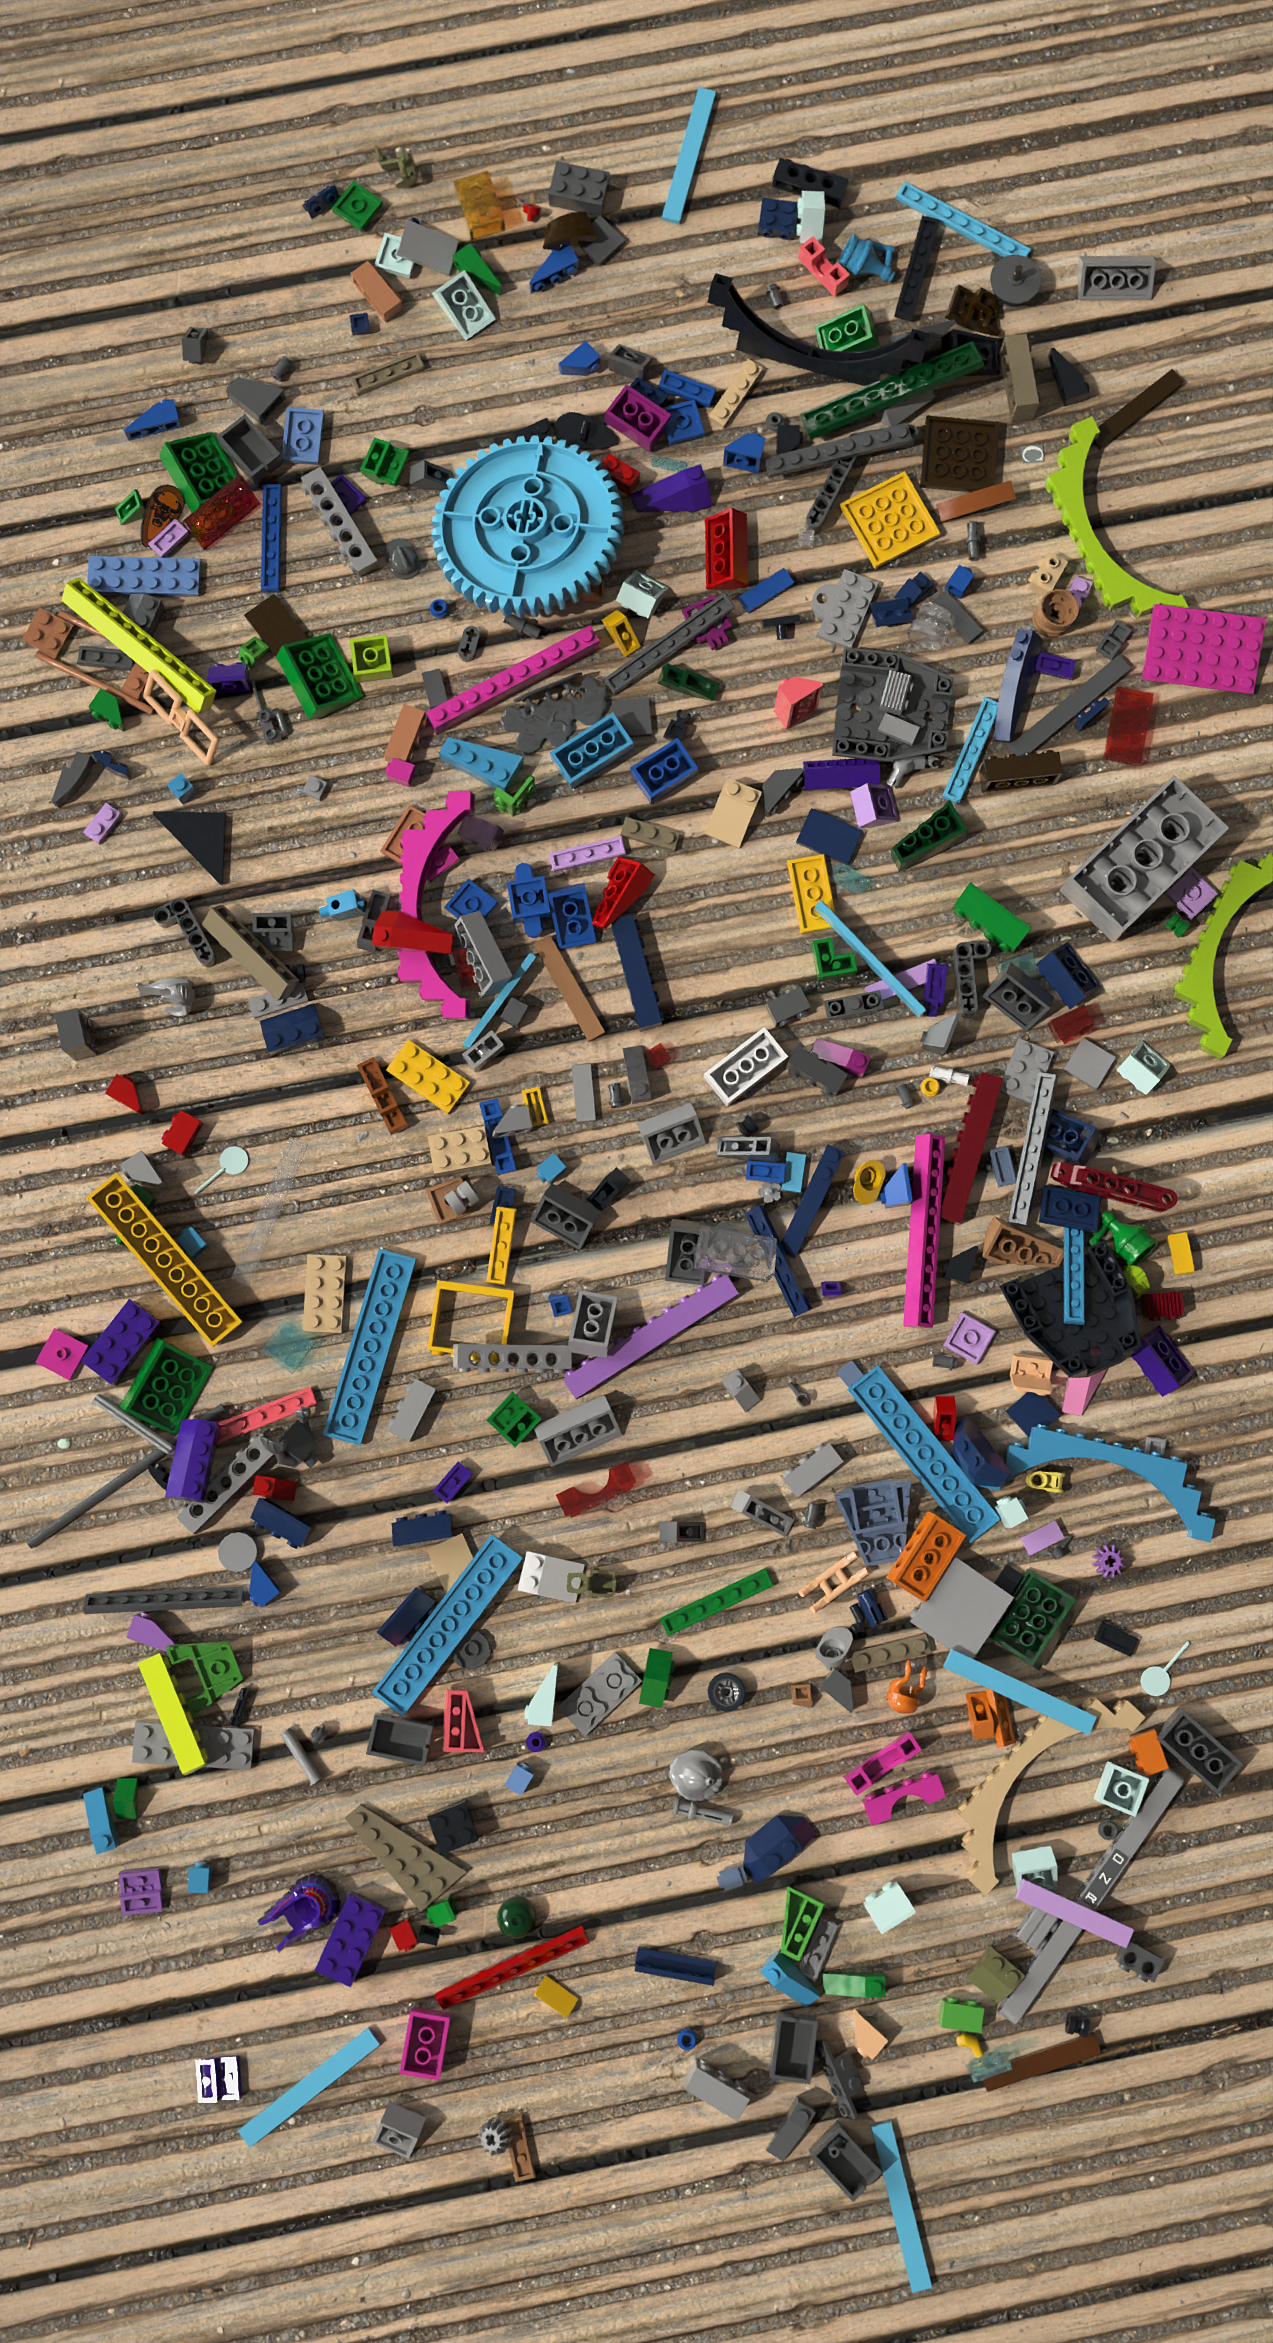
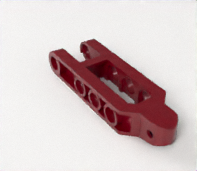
M1057 1162L1053 1165L1050 1175L1053 1180L1073 1190L1098 1195L1102 1198L1158 1213L1174 1207L1178 1201L1177 1194L1171 1189L1086 1166Z

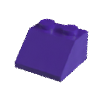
M241 662L226 666L224 664H216L214 667L208 668L207 683L216 690L215 695L251 692L249 669L246 664Z

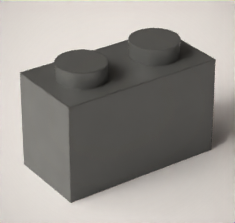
M801 987L766 1003L765 1006L775 1027L779 1025L784 1027L790 1024L793 1018L801 1019L807 1016L811 1008Z

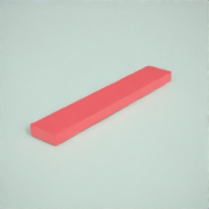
M308 1387L219 1422L218 1424L221 1428L217 1445L294 1415L297 1410H301L302 1406L312 1408L319 1405L313 1388Z

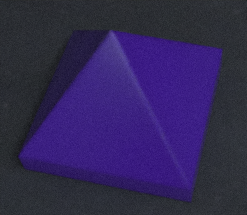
M821 1282L823 1296L833 1299L842 1295L840 1282Z

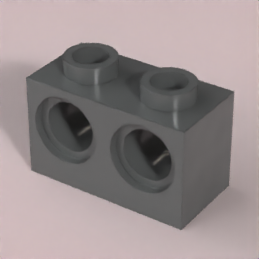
M1131 1940L1127 1948L1120 1946L1115 1956V1960L1119 1963V1968L1128 1973L1130 1970L1136 1972V1977L1146 1983L1148 1979L1155 1982L1165 1962L1160 1956ZM1133 1952L1134 1958L1131 1961H1126L1127 1953ZM1147 1962H1151V1969L1149 1971H1144V1964Z

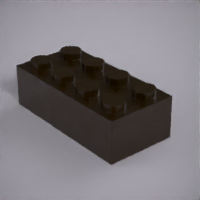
M1046 750L1041 754L1028 752L1022 756L1009 754L1004 758H997V756L987 757L979 769L982 793L1056 785L1062 775L1060 753L1053 752V750Z

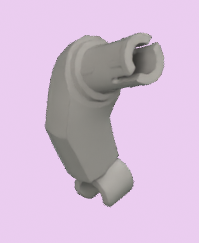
M924 755L896 760L893 764L894 771L887 784L893 785L894 788L898 789L904 774L915 769H925V765L937 769L939 766L932 763L934 760L939 759L934 755L928 756L927 759H925Z

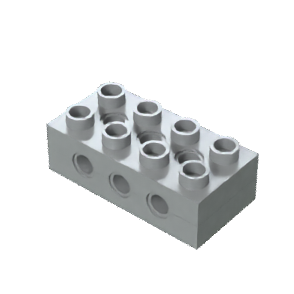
M1174 775L1066 880L1060 891L1114 943L1223 836L1229 827ZM1164 831L1170 832L1174 839L1166 838ZM1137 857H1143L1148 865L1140 864ZM1111 882L1119 884L1121 891L1113 890Z

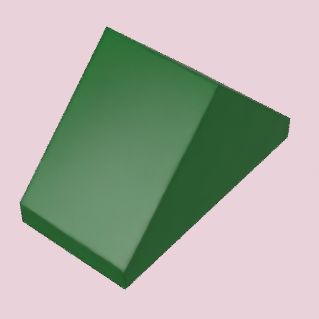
M134 489L115 508L121 525L143 519L145 505L138 489Z
M138 1778L117 1779L113 1799L117 1819H138Z

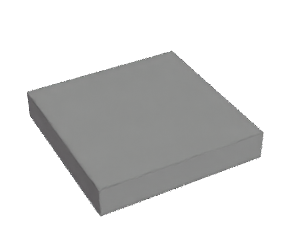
M1082 1038L1063 1071L1096 1090L1116 1057Z

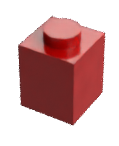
M410 1917L390 1926L389 1930L398 1951L404 1949L407 1952L416 1947L415 1944L418 1941V1936Z

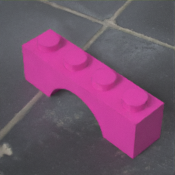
M907 1731L843 1777L855 1795L858 1796L872 1786L884 1773L896 1765L907 1761L922 1749L911 1733Z
M931 1770L920 1774L921 1777L918 1779L908 1778L902 1781L900 1786L895 1787V1785L885 1787L882 1793L876 1794V1792L867 1794L865 1796L866 1799L862 1800L870 1824L873 1826L891 1819V1810L894 1803L903 1796L916 1795L927 1804L945 1798L946 1794L936 1772L932 1773Z

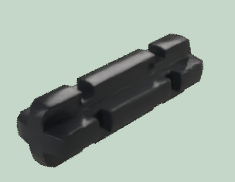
M241 1688L240 1698H237L232 1713L233 1716H231L229 1721L231 1726H240L241 1717L244 1715L248 1704L247 1699L251 1695L250 1689Z

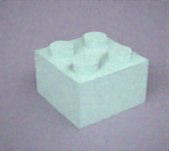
M1107 1761L1093 1799L1136 1817L1149 1779Z

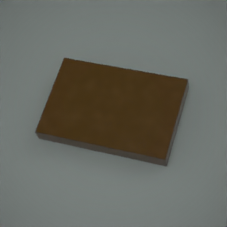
M275 594L244 615L259 637L269 647L275 658L283 645L307 639L305 633Z

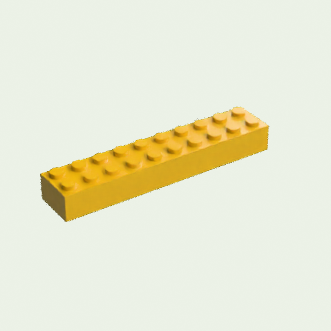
M117 1172L86 1197L211 1347L217 1345L243 1323L230 1305Z

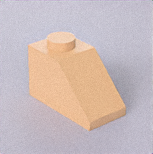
M855 2009L853 2014L855 2042L858 2046L857 2051L863 2057L869 2056L873 2060L886 2045L888 2039Z

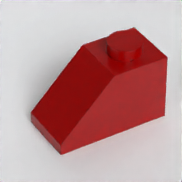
M116 1074L105 1094L142 1115L143 1108L138 1088L133 1083L134 1079L126 1074H123V1076Z
M935 1396L933 1435L938 1441H953L957 1415L955 1396Z
M256 1475L252 1495L294 1501L298 1482Z

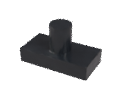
M798 614L762 619L761 628L775 627L777 640L788 639L787 625L799 624L800 616Z

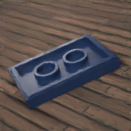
M811 808L796 843L848 865L863 830Z
M1044 1185L1039 1223L1096 1233L1101 1196Z

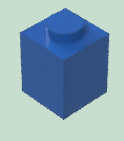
M958 565L948 580L945 590L961 599L975 574L968 567Z

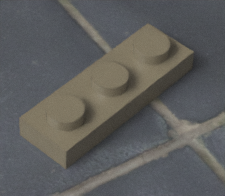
M626 817L620 836L675 852L680 832Z

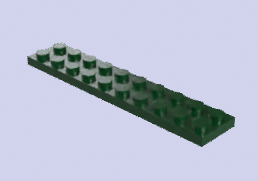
M972 341L900 371L899 377L891 375L803 412L800 414V417L810 440L818 438L844 425L854 423L861 418L873 415L875 412L887 409L918 394H923L930 389L940 387L949 381L985 367L984 362Z

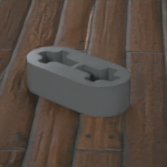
M474 626L466 627L462 634L458 655L463 662H471L476 655L480 633ZM474 632L476 637H472L471 642H469L468 635ZM468 646L471 654L464 656L463 652L466 651Z

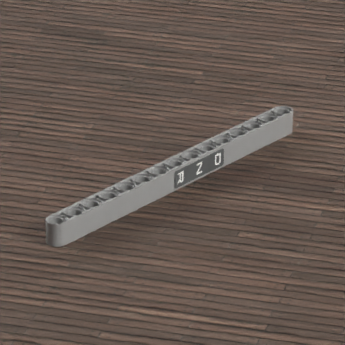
M1169 1765V1769L1160 1772L1142 1798L1136 1817L1130 1816L1072 1901L1094 1911L1096 1910L1183 1784L1184 1776ZM1059 1918L1057 1928L1053 1932L1050 1931L1047 1935V1942L1044 1947L1038 1948L1022 1971L1025 1977L1016 1989L1002 2000L997 2012L1013 2024H1016L1082 1928Z

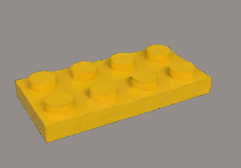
M407 1040L386 1069L388 1073L447 1114L451 1112L470 1086L469 1081L410 1040Z

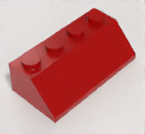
M730 508L705 518L706 589L735 590L748 585L747 514L735 508Z

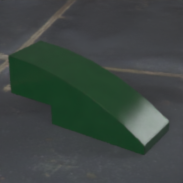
M668 663L662 667L657 684L674 691L709 701L715 700L720 683L688 669L682 670Z

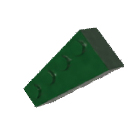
M950 800L946 802L940 810L934 812L929 819L922 822L917 829L892 847L891 858L899 872L966 840L968 830Z

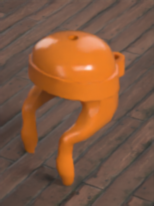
M909 1660L906 1662L904 1678L890 1682L886 1700H888L889 1707L892 1710L903 1714H911L917 1710L920 1701L916 1700V1696L925 1687V1679L927 1677L925 1666H923L920 1673V1685L902 1686L909 1681L912 1672Z

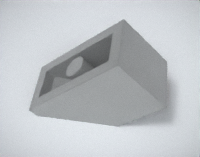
M520 1104L511 1106L493 1131L492 1139L529 1133L532 1129L528 1106H521Z
M737 1369L721 1381L722 1385L744 1412L760 1401L749 1383Z

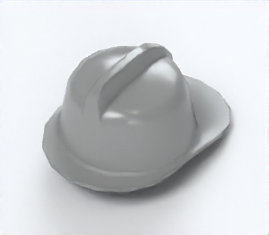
M835 1627L823 1635L815 1650V1655L828 1670L831 1671L832 1668L839 1667L845 1662L847 1652L853 1641L852 1633L844 1627Z

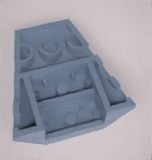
M883 1479L849 1486L834 1495L866 1567L897 1561L905 1548L911 1480Z

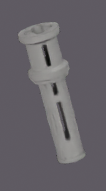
M677 1797L675 1798L672 1810L673 1816L678 1814L686 1816L690 1820L695 1817L730 1827L732 1825L733 1813L697 1806V1803L694 1801L689 1803L681 1801Z

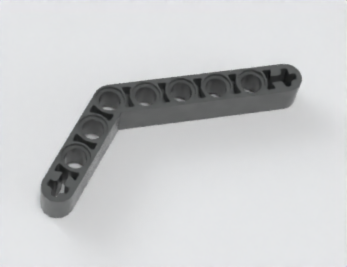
M908 424L910 434L912 437L911 443L868 454L912 447L917 439V427H915L912 424ZM875 430L852 433L851 435H849V437ZM859 456L848 458L850 462L840 460L834 463L806 517L805 529L808 533L816 534L821 530ZM835 474H840V475H842V477H841V478H837V477H835ZM831 489L834 493L830 494L826 490ZM824 505L826 508L820 509L818 506ZM815 516H816V517H817V522H815L814 524H812V523L814 522Z

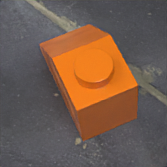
M985 1691L966 1694L969 1722L974 1740L994 1738V1721Z

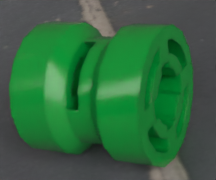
M1176 912L1164 927L1172 930L1174 935L1180 938L1191 923L1181 919V915Z

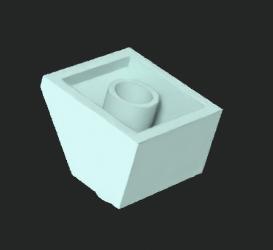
M636 570L623 582L616 601L621 603L624 608H630L637 612L639 616L649 618L657 609L668 587Z
M1141 1041L1123 1061L1117 1071L1123 1078L1133 1083L1137 1090L1147 1095L1160 1081L1171 1064Z
M1051 1846L1012 1853V1867L1017 1892L1023 1879L1050 1891L1058 1890L1057 1864Z

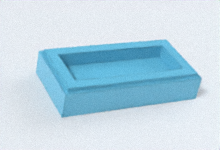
M787 1152L785 1181L782 1184V1191L801 1193L806 1155Z

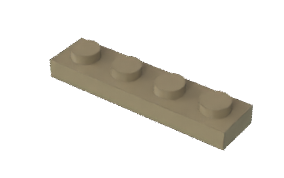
M924 1633L850 1652L854 1672H859L930 1654L931 1650L927 1635Z

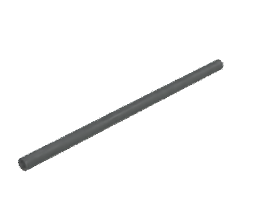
M219 1404L199 1419L213 1421L225 1413L226 1409L222 1404ZM179 1433L168 1440L174 1447H176ZM157 1448L28 1539L26 1541L31 1549L166 1453Z

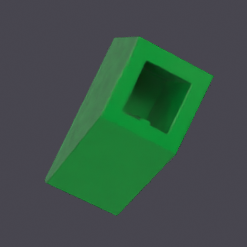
M100 688L88 706L92 712L91 715L99 721L102 719L107 721V725L112 729H120L124 732L125 724L119 701L116 697Z

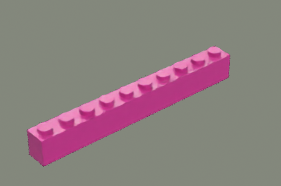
M591 625L427 711L428 721L436 735L600 649V641Z
M934 1134L917 1135L915 1140L904 1327L933 1328L945 1136Z

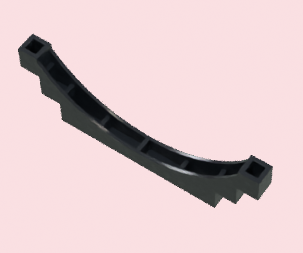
M715 273L711 282L707 303L725 308L722 327L739 331L736 350L743 353H749L862 386L879 381L881 372L899 377L904 359L922 363L930 333L912 329L910 334L900 340L885 346L862 351H833L816 348L783 335L763 321L740 296L732 283L733 278Z

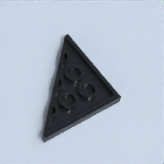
M153 811V815L220 885H223L226 814Z

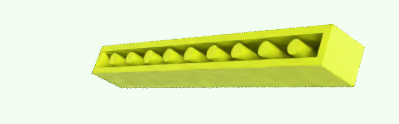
M76 578L66 583L62 601L147 672L150 673V670L155 669L181 696L182 701L198 714L211 708L216 694V690L81 578Z

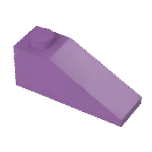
M141 1612L140 1615H134L126 1638L166 1652V1646L179 1644L157 1620L151 1619L152 1615Z

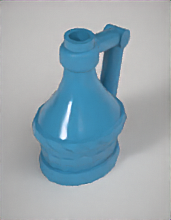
M853 234L844 247L838 263L845 267L852 276L875 274L883 281L887 280L890 282L895 275L891 268L895 248L893 245L887 246L869 239L863 240L858 238L857 234ZM875 250L886 254L885 264H882L877 258Z

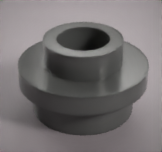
M773 412L766 417V426L772 431H777V425H784V418L780 413ZM772 419H777L778 422L774 423Z
M322 1724L313 1729L310 1734L313 1743L317 1742L320 1744L328 1734L325 1725Z
M1103 1820L1098 1826V1833L1103 1839L1112 1840L1118 1834V1826L1112 1820ZM1106 1826L1111 1827V1831L1109 1833H1105L1104 1831Z

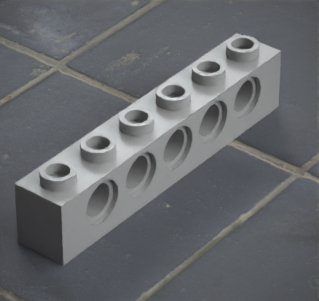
M321 467L301 477L302 485L300 486L304 494H309L312 499L310 501L315 511L319 510L321 522L325 527L328 525L331 530L329 534L332 540L339 543L340 547L338 549L343 558H348L350 562L348 566L352 573L356 572L361 577L377 568V559ZM318 489H322L324 491L320 495L315 494V491ZM327 505L333 506L331 510L324 509ZM337 520L343 522L340 526L334 525V522ZM346 536H351L352 540L346 542L343 540V538ZM357 551L362 553L360 557L352 556Z
M453 1344V1368H459V1372H471V1368H478V1372H490V1368H497V1372H509V1369H516L518 1373H528V1369H535V1373H547V1369H554V1373H565V1369H572V1352H568L569 1346ZM473 1353L478 1355V1361L475 1364L471 1361ZM492 1353L497 1355V1362L495 1364L490 1361ZM512 1353L516 1356L514 1364H511L509 1361V1356ZM530 1354H533L535 1356V1362L533 1364H530L528 1362V1356ZM549 1354H551L554 1357V1361L551 1365L547 1362V1356Z
M265 1434L254 1435L249 1441L250 1445L246 1449H240L235 1454L236 1459L232 1463L227 1462L221 1468L222 1473L218 1477L213 1476L209 1480L204 1503L191 1502L189 1505L186 1503L178 1511L180 1514L176 1518L192 1534H197L275 1456L265 1449L260 1440L262 1435L268 1438ZM254 1449L260 1451V1457L257 1460L251 1457V1452ZM240 1463L246 1465V1471L243 1474L237 1471V1466ZM225 1477H230L232 1480V1485L229 1488L223 1485ZM211 1491H216L218 1494L215 1502L209 1499ZM197 1505H201L204 1509L201 1516L195 1513Z

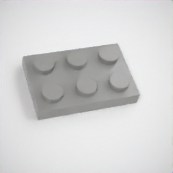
M1018 1038L1004 1073L999 1093L1032 1105L1038 1072H1047L1054 1052Z

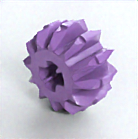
M1103 1545V1551L1100 1548L1096 1549L1099 1556L1092 1555V1558L1097 1559V1562H1093L1092 1566H1099L1096 1569V1573L1102 1572V1577L1106 1578L1109 1574L1111 1578H1114L1115 1572L1117 1574L1122 1573L1119 1567L1125 1568L1126 1566L1121 1563V1560H1125L1126 1557L1119 1556L1122 1550L1118 1549L1115 1551V1545H1111L1110 1548L1107 1545ZM1108 1558H1112L1113 1562H1110V1566L1109 1564H1105V1561L1108 1560Z

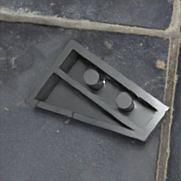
M799 1042L786 1066L788 1074L795 1078L801 1077L805 1080L804 1083L814 1088L816 1086L822 1089L821 1092L828 1097H831V1095L835 1097L848 1074L832 1063L818 1058L819 1055L815 1052L812 1054L803 1049L804 1045Z

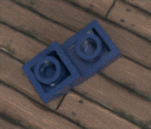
M93 752L94 757L104 768L121 778L130 780L132 773L127 768V765L119 762L116 763L109 752Z

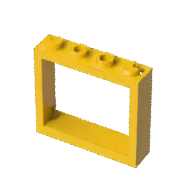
M437 1280L427 1347L428 1351H432L431 1355L443 1356V1353H449L453 1358L452 1347L436 1345L443 1290L508 1299L501 1345H508L515 1291ZM473 1353L471 1360L478 1361V1355ZM495 1353L490 1355L491 1363L497 1362V1355Z

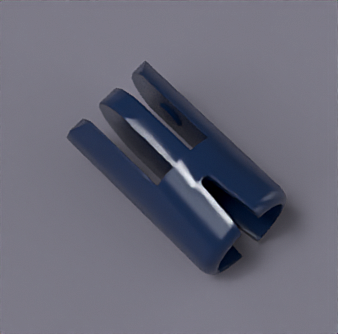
M874 1588L867 1589L862 1594L859 1593L856 1596L871 1628L888 1620Z

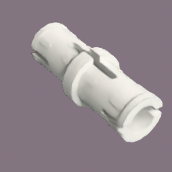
M932 1065L929 1077L944 1080L946 1083L952 1082L967 1086L969 1074L953 1071L952 1068L945 1069Z

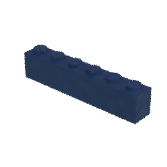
M633 914L617 918L611 923V928L639 1031L662 1026L661 1020H664L662 1009H658L657 1002H660L658 993L653 991L652 984H655L653 974L648 973L647 966H650L648 956L643 955L642 948H645L643 938H639L637 933L640 930L638 920H634Z

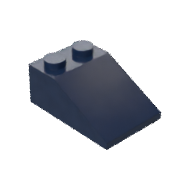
M1052 1109L1044 1149L1074 1165L1085 1166L1102 1135L1097 1127Z

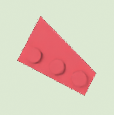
M445 1689L443 1750L445 1752H484L466 1689Z

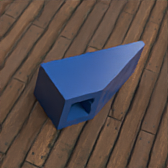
M562 245L558 251L552 250L529 282L531 294L542 291L546 286L556 284L562 278L572 276L579 270V260L571 246Z

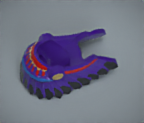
M314 1873L309 1876L306 1875L302 1879H298L296 1885L291 1886L290 1890L278 1899L276 1904L272 1905L257 1922L261 1926L271 1921L274 1922L282 1915L286 1917L293 1930L276 1947V1950L281 1952L285 1947L292 1946L299 1939L305 1938L314 1930L321 1929L323 1925H329L330 1921L336 1918L341 1904L336 1886L329 1879H325L323 1875L317 1876Z

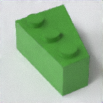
M790 1884L787 1886L781 1952L800 1961L826 1902Z

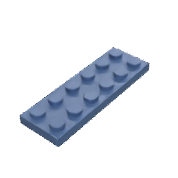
M89 556L87 584L103 595L144 593L150 596L199 597L201 560L196 558Z

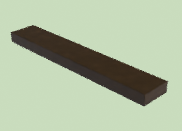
M1173 369L1168 371L1098 427L1100 434L1093 443L1101 450L1181 387L1184 381Z

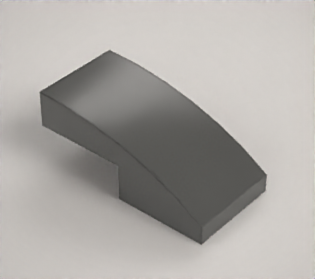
M1116 620L1095 651L1112 660L1132 629Z

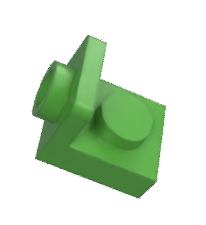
M254 636L240 647L238 659L252 670L255 667V662L268 652L269 647Z

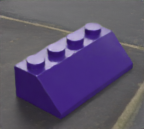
M200 1419L181 1421L165 1497L204 1503L221 1428L217 1422Z

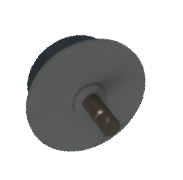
M1009 255L1000 259L992 268L990 284L996 298L1001 303L1008 306H1019L1037 294L1041 285V273L1031 259L1022 255Z

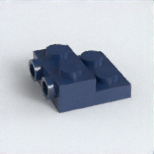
M762 198L758 235L766 238L778 237L783 240L794 239L798 202Z

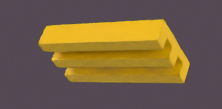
M540 1086L522 1090L524 1104L528 1106L532 1128L549 1124ZM536 1091L538 1093L544 1120L540 1121L536 1100L534 1096V1092ZM528 1093L531 1096L537 1122L532 1120L526 1096Z

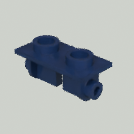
M327 185L325 189L318 193V196L314 195L310 199L305 200L302 206L305 211H308L310 218L313 219L333 206L340 198V195L335 185Z

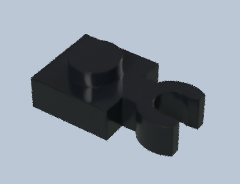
M679 709L676 715L677 721L671 719L663 738L669 741L678 738L682 743L688 730V726L684 724L690 721L691 714L688 713L686 718H681L682 710Z

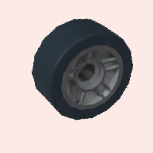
M720 1673L714 1676L707 1689L711 1704L724 1712L737 1709L744 1701L745 1687L741 1679L731 1673ZM725 1688H728L730 1690V1695L728 1694L724 1696L723 1690Z

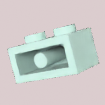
M1005 1496L996 1501L998 1505L994 1506V1509L1005 1528H1012L1028 1519L1025 1513L1026 1507L1021 1499L1018 1500L1017 1498Z

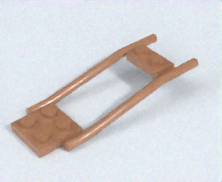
M39 608L22 638L23 642L38 649L35 658L92 686L101 688L109 694L152 715L154 708L138 700L146 687L149 672L138 663H135L120 691L55 660L74 629V625L108 641L110 640L91 624L62 609L59 611L58 616H55Z

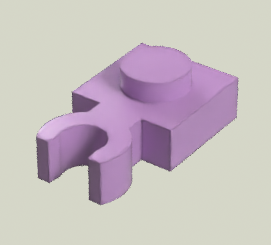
M1075 576L1069 592L1076 598L1080 609L1082 605L1081 600L1086 601L1093 582Z

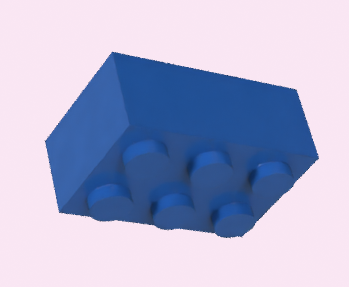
M676 738L630 767V775L649 803L652 804L697 776L698 767L680 740Z

